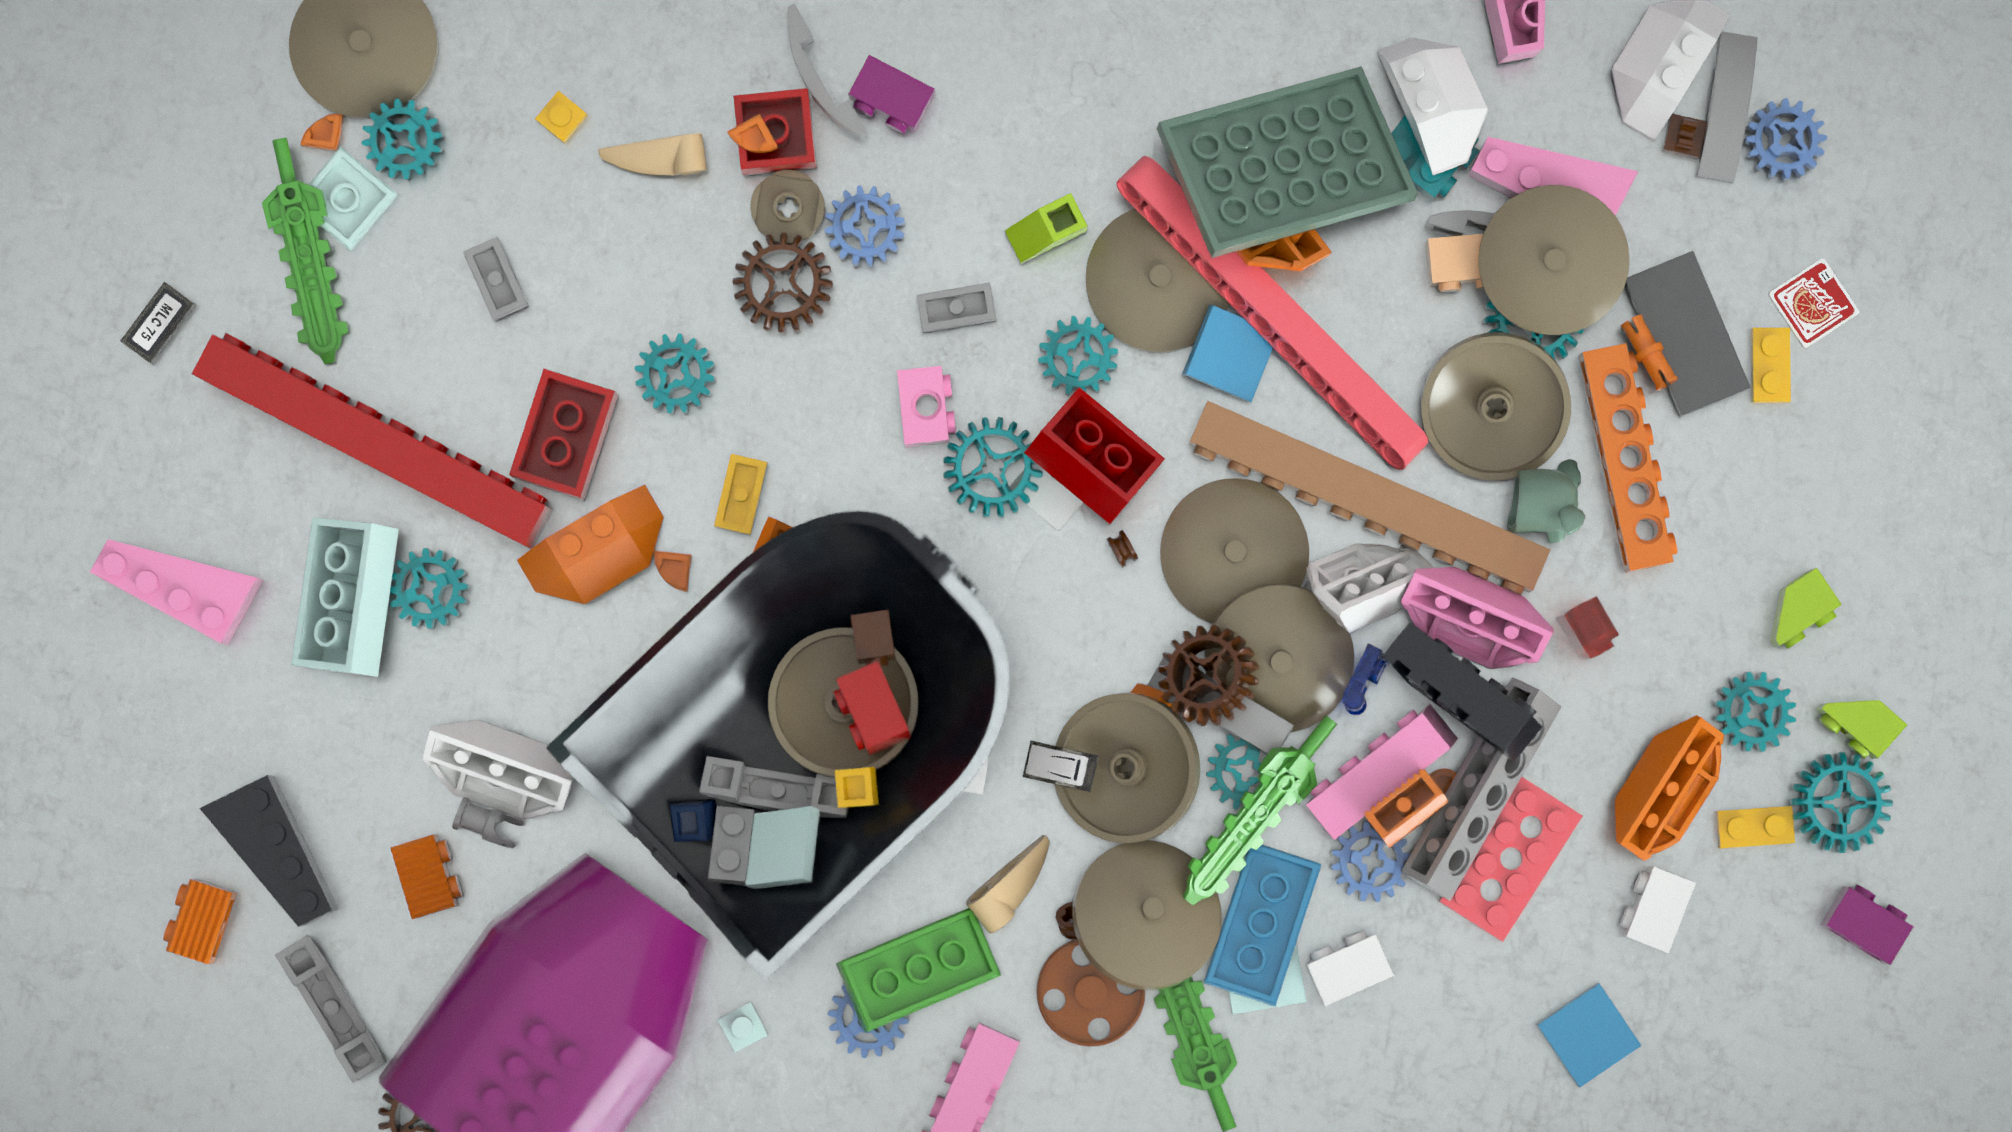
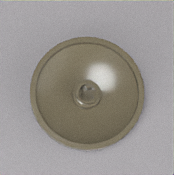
M304 0L298 8L291 25L289 54L298 81L318 104L335 114L338 113L347 118L371 119L369 116L371 112L379 115L383 113L380 104L386 103L392 109L394 108L395 99H401L403 107H406L410 100H415L422 93L430 81L436 66L438 35L433 17L423 0Z
M1539 186L1514 196L1493 215L1486 226L1479 247V275L1490 302L1511 323L1538 334H1569L1594 324L1617 302L1628 276L1629 248L1626 235L1617 217L1598 198L1588 192L1570 186Z
M1132 209L1113 220L1101 232L1091 249L1085 280L1091 309L1100 324L1103 323L1105 325L1104 329L1110 335L1113 334L1115 339L1133 349L1149 353H1170L1188 348L1195 343L1209 305H1214L1227 311L1229 303L1136 209Z
M1503 332L1483 333L1458 342L1435 362L1426 378L1422 391V421L1430 444L1436 453L1452 468L1477 479L1508 480L1516 478L1518 471L1537 469L1557 451L1569 427L1571 396L1561 367L1540 345L1515 334Z
M1239 478L1222 479L1195 489L1176 506L1162 534L1160 562L1165 581L1175 599L1197 618L1213 624L1222 609L1230 601L1247 590L1275 583L1292 584L1301 587L1309 564V542L1299 514L1280 493L1265 484L1253 480Z
M1275 583L1258 586L1247 590L1230 601L1212 625H1217L1221 633L1226 628H1229L1234 632V638L1238 636L1246 640L1244 648L1250 647L1254 651V656L1250 661H1255L1259 669L1250 674L1259 679V684L1248 686V689L1254 693V698L1250 700L1294 725L1291 732L1308 728L1321 721L1325 715L1328 716L1337 707L1346 694L1354 669L1352 638L1350 633L1324 610L1313 591L1292 584ZM1206 649L1204 658H1208L1214 652L1218 654L1222 649ZM1233 661L1230 664L1232 668L1226 676L1229 687L1234 678L1235 669ZM1205 669L1206 675L1213 677L1214 674Z
M853 628L827 629L801 640L780 661L769 688V718L773 731L783 749L804 768L829 777H835V770L875 767L877 771L890 763L909 741L907 739L872 756H869L866 748L858 750L848 727L855 722L851 714L843 716L833 691L839 689L836 679L866 666V663L858 664ZM894 648L896 659L888 660L889 666L881 667L911 736L918 716L917 686L909 665Z
M1117 693L1097 698L1076 711L1065 724L1057 740L1055 750L1088 758L1082 786L1055 780L1054 783L1059 799L1070 817L1084 830L1096 837L1117 843H1135L1152 839L1175 826L1184 817L1193 803L1200 779V759L1196 742L1183 719L1173 713L1168 705L1153 697L1137 693Z
M1145 840L1135 843H1123L1109 849L1098 857L1082 876L1074 895L1072 907L1075 935L1088 960L1109 979L1134 989H1164L1175 986L1191 977L1207 962L1213 953L1221 930L1222 914L1219 896L1215 892L1212 896L1203 898L1194 905L1183 898L1187 887V879L1191 872L1188 864L1192 859L1184 851L1157 841Z

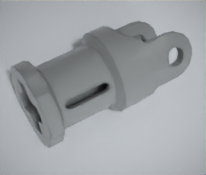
M463 797L455 815L452 828L458 830L461 827L482 835V839L507 848H514L515 844L508 839L498 836L495 829L499 823L505 821L517 826H523L524 821L496 808L488 810L470 803L469 798Z

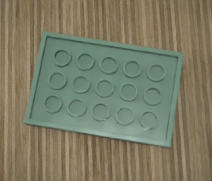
M1362 66L1159 122L1156 128L1211 258L1411 202L1418 195Z

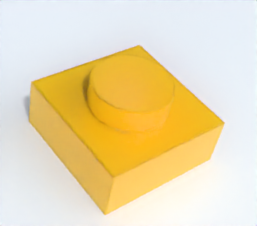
M558 90L535 120L565 144L588 117V114Z
M875 767L835 770L838 808L879 804Z

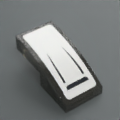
M1031 741L1023 777L1091 792L1099 756Z

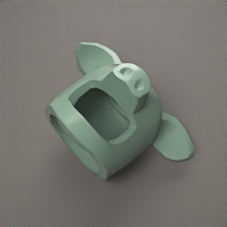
M1568 459L1562 461L1557 470L1527 469L1517 472L1511 510L1508 516L1509 532H1546L1548 542L1556 543L1565 539L1566 534L1574 533L1583 525L1585 514L1582 510L1578 509L1577 490L1581 484V475L1575 460Z

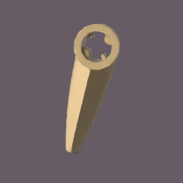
M702 133L679 135L598 149L601 159L620 168L637 173L687 175L707 171Z
M1042 835L992 876L967 900L966 905L989 933L998 931L1013 918L1015 909L1021 904L1036 882L1050 844L1047 836Z

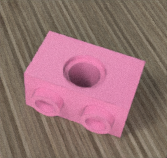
M942 366L897 370L905 447L950 443L949 434L956 433L954 411L946 412L945 397L952 396L950 374L943 375ZM932 397L937 401L938 408L933 415L923 416L917 411L916 405L921 398Z

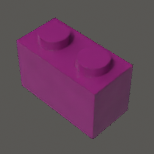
M868 55L848 93L849 99L854 102V109L869 117H872L874 112L887 119L885 124L888 127L902 134H905L906 130L913 133L917 131L936 95L935 88L871 55Z
M1856 884L1854 889L1843 886L1820 925L1881 963L1891 965L1914 926L1905 921L1908 915L1888 904L1886 909L1873 902L1876 895Z

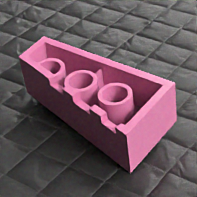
M1484 0L1498 64L1532 58L1544 49L1545 0Z
M1488 137L1467 176L1510 198L1539 186L1564 185L1578 188L1598 198L1616 216L1638 171Z
M109 539L90 571L92 574L217 642L229 645L264 581L257 577Z
M1431 704L1418 714L1413 709L1396 723L1399 726L1396 732L1389 737L1385 732L1367 746L1371 752L1361 760L1355 755L1338 769L1342 775L1335 781L1330 783L1326 778L1310 792L1313 798L1306 806L1334 840L1365 816V811H1371V806L1377 807V801L1383 802V797H1389V792L1395 793V787L1401 788V783H1407V778L1413 779V774H1419V769L1428 767L1451 749L1458 740L1457 736Z
M980 1022L976 1030L971 1027L968 1028L960 1045V1048L966 1050L960 1064L953 1061L944 1081L951 1084L945 1098L938 1095L929 1114L930 1117L935 1118L930 1132L980 1131L1020 1040Z

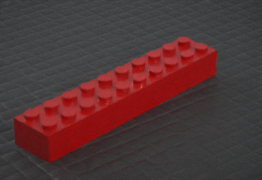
M227 333L224 334L222 339L213 334L211 335L191 373L192 375L529 549L535 546L553 511L545 506L548 499L526 487H523L521 493L512 489L515 482L493 470H490L488 476L479 472L482 465L458 452L455 458L446 455L449 448L425 435L422 441L413 438L416 431L392 418L388 424L380 421L383 414L359 401L355 407L347 404L350 397L326 384H324L322 390L314 387L317 380L293 367H291L289 373L283 371L284 363L258 350L255 356L250 354L251 346Z

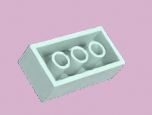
M312 517L292 666L378 677L399 529L374 523Z

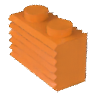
M1419 769V774H1413V779L1407 778V783H1401V788L1395 787V793L1389 792V797H1383V802L1377 801V807L1371 806V811H1365V817L1386 845L1391 848L1449 802L1425 769Z
M433 834L391 847L397 873L412 919L459 906L457 898L462 897V891L457 876L450 877L446 862L451 861V854L445 839L439 841L438 835Z
M189 879L188 885L182 884L175 900V905L180 906L176 921L169 920L163 936V941L168 942L166 951L205 964H214L237 892L198 879Z

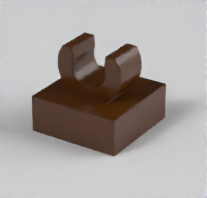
M1672 113L1668 121L1662 151L1699 159L1707 121Z

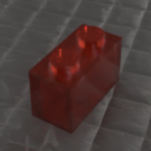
M1597 596L1556 617L1577 656L1588 654L1590 659L1614 647L1611 640L1619 636Z

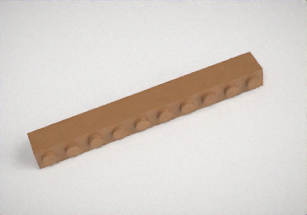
M1207 401L1188 444L1195 447L1193 453L1201 458L1212 462L1215 457L1229 462L1227 468L1246 477H1248L1249 472L1263 477L1262 484L1278 491H1282L1284 486L1297 492L1295 498L1312 506H1316L1318 501L1332 507L1330 513L1347 521H1350L1352 516L1366 522L1364 528L1382 536L1385 535L1386 531L1400 536L1398 543L1416 551H1419L1420 546L1434 551L1432 556L1434 559L1453 566L1455 561L1469 566L1467 572L1485 580L1488 579L1489 575L1503 581L1501 587L1519 595H1522L1523 590L1527 592L1534 590L1551 550L1210 401Z

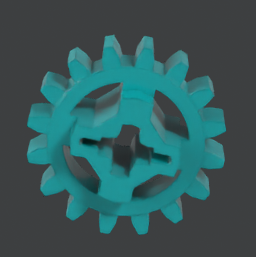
M395 99L394 108L392 109L386 103L380 104L383 113L379 115L371 112L369 116L374 121L373 126L368 125L362 128L365 132L370 133V139H365L361 143L364 146H371L372 149L365 157L367 160L378 159L379 162L375 168L377 171L388 167L390 178H395L398 170L402 171L404 179H410L412 169L419 175L425 174L422 164L426 163L434 166L436 162L431 157L432 152H442V148L435 145V139L444 137L443 133L434 132L433 127L439 123L438 118L428 120L426 116L430 109L425 106L420 111H417L415 100H410L407 108L403 107L401 99ZM397 114L411 115L404 124H396L389 119ZM422 126L427 135L426 147L420 143L419 131ZM390 129L397 132L408 131L410 134L407 139L414 148L408 146L397 147L395 144L398 142V139ZM379 131L385 135L386 147L383 151H381L378 142ZM401 154H409L417 159L408 164L394 162Z
M1076 315L1071 317V325L1068 326L1063 321L1058 320L1057 326L1059 331L1055 333L1048 329L1045 334L1050 339V342L1040 343L1039 345L1041 350L1047 352L1046 356L1038 358V364L1048 365V368L1042 373L1043 378L1053 376L1055 380L1053 381L1052 388L1055 390L1061 384L1066 386L1065 395L1067 396L1071 394L1073 388L1078 389L1079 387L1085 392L1087 387H1091L1095 393L1099 392V380L1106 383L1111 381L1110 376L1106 373L1107 369H1117V364L1110 361V357L1118 355V349L1109 348L1108 346L1114 340L1113 334L1104 337L1101 333L1105 325L1101 323L1096 328L1091 327V317L1088 316L1084 324H1078ZM1078 332L1075 340L1067 344L1058 343L1065 335ZM1091 336L1099 342L1103 355L1093 351L1089 344ZM1083 340L1084 356L1089 357L1088 361L1081 360L1080 364L1077 365L1076 371L1072 372L1074 366L1072 364L1073 358L1068 353H1074ZM1053 357L1062 360L1067 368L1065 377L1057 370ZM1090 368L1099 370L1091 378L1078 381L1080 374Z
M678 333L675 342H671L667 334L662 335L663 344L658 346L652 340L649 342L653 350L650 354L640 352L639 356L645 363L644 365L635 366L634 370L643 374V378L638 379L635 383L637 387L647 388L642 394L644 400L651 399L652 397L655 398L653 403L654 409L658 410L665 404L667 413L672 415L675 406H680L682 412L686 414L688 413L687 404L692 402L698 408L702 406L698 399L700 394L705 396L711 395V392L705 385L706 383L716 381L715 376L707 374V370L715 367L713 361L703 360L709 353L706 347L698 351L695 349L698 342L697 339L692 338L688 344H685L683 335ZM680 350L675 357L667 359L660 357L664 352ZM693 358L697 360L699 365V379L694 377L690 371L689 366ZM678 365H682L680 371L684 378L682 380L674 379L672 383H668L670 377L666 372L669 367L676 369ZM651 368L658 372L661 382L658 385L657 391L651 382ZM682 389L691 391V393L684 397L670 398L675 391Z
M423 548L422 557L419 558L413 551L408 552L410 562L406 564L398 560L396 563L401 571L399 574H392V580L396 581V586L390 588V593L396 594L397 599L390 603L391 607H402L403 610L399 618L405 620L410 615L413 616L412 626L417 628L422 620H425L427 629L434 628L435 620H439L443 626L448 625L446 616L449 613L456 617L460 615L459 611L455 608L457 603L467 604L468 600L460 596L461 591L470 589V585L460 583V578L466 574V571L464 569L455 571L454 567L458 560L452 557L445 562V552L442 550H438L435 557H432L430 549ZM425 564L439 565L447 572L438 575L431 574ZM412 572L414 577L409 589L404 591L406 578ZM423 577L428 582L437 584V587L432 589L434 600L428 595L420 594V590L424 588ZM453 586L451 598L445 606L443 597L446 589ZM418 602L426 603L431 613H420L410 605Z
M1750 671L1744 673V682H1741L1737 677H1732L1730 679L1733 686L1732 689L1721 687L1719 691L1725 696L1724 701H1714V706L1721 708L1722 714L1715 716L1714 721L1724 722L1725 726L1720 732L1724 735L1729 733L1732 735L1729 743L1731 746H1735L1742 741L1743 751L1750 752L1753 744H1756L1758 751L1764 752L1766 751L1767 741L1773 747H1777L1780 745L1777 738L1779 734L1785 737L1791 734L1785 727V724L1796 722L1795 717L1788 715V710L1796 707V703L1786 702L1785 697L1791 692L1789 688L1781 691L1777 688L1781 679L1777 677L1769 683L1767 682V672H1760L1757 680H1754ZM1749 687H1760L1770 692V694L1765 697L1756 696ZM1735 698L1739 703L1736 715L1731 717V705ZM1750 703L1753 706L1761 705L1763 710L1759 712L1760 721L1757 718L1749 719L1747 713L1751 711ZM1778 707L1779 717L1776 725H1774L1771 719L1774 708ZM1746 726L1752 727L1761 736L1751 737L1739 730Z
M1229 734L1226 736L1228 743L1226 747L1218 743L1214 746L1220 754L1218 758L1208 757L1207 761L1215 765V770L1206 772V776L1215 777L1216 783L1210 787L1211 791L1220 789L1223 792L1219 801L1223 803L1230 798L1233 800L1232 809L1237 810L1241 804L1240 799L1244 792L1248 791L1250 786L1260 781L1257 778L1258 776L1249 777L1246 782L1242 781V774L1237 769L1231 768L1230 764L1234 766L1245 765L1248 760L1253 762L1252 769L1260 774L1261 772L1258 771L1261 763L1258 758L1262 750L1249 744L1242 738L1236 741ZM1247 746L1244 756L1236 760L1226 757L1233 749ZM1222 770L1231 774L1235 782L1233 792L1224 783Z

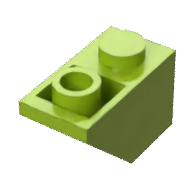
M1069 193L1035 210L1004 230L1020 264H1023L1087 232L1088 225L1072 193Z
M1817 567L1809 570L1780 589L1770 638L1773 647L1784 644L1788 649L1806 637L1803 630L1815 623L1820 628L1837 617L1834 610L1842 604Z
M1880 700L1824 703L1815 709L1822 715L1819 721L1832 733L1837 734L1840 731L1851 740L1847 744L1854 753L1860 755L1862 759H1865L1867 756L1871 759H1878L1908 725Z

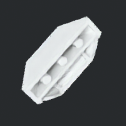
M1675 0L1649 6L1611 69L1622 123L1655 141L1716 43L1730 17L1729 13L1707 0Z
M1411 37L1377 50L1432 175L1467 163L1487 115L1488 108L1460 47Z
M1357 543L1309 563L1307 573L1313 593L1324 610L1340 626L1351 633L1397 613L1403 607L1401 599L1415 570L1435 567L1416 550L1406 546H1400L1398 549L1387 545Z
M480 720L432 726L422 756V761L427 766H431L436 776L452 794L462 798H469L470 801L499 809L521 819L544 815L551 811H562L573 779L547 750V744Z

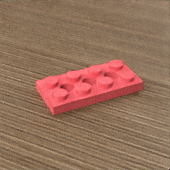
M1521 777L1452 899L1449 901L1441 896L1439 902L1503 942L1583 815ZM1528 816L1536 817L1541 824L1540 833L1534 838L1525 837L1520 829L1522 820ZM1510 847L1518 850L1521 855L1519 866L1512 870L1506 869L1500 861L1501 853ZM1488 879L1496 880L1501 886V894L1494 901L1485 900L1480 893L1482 883Z

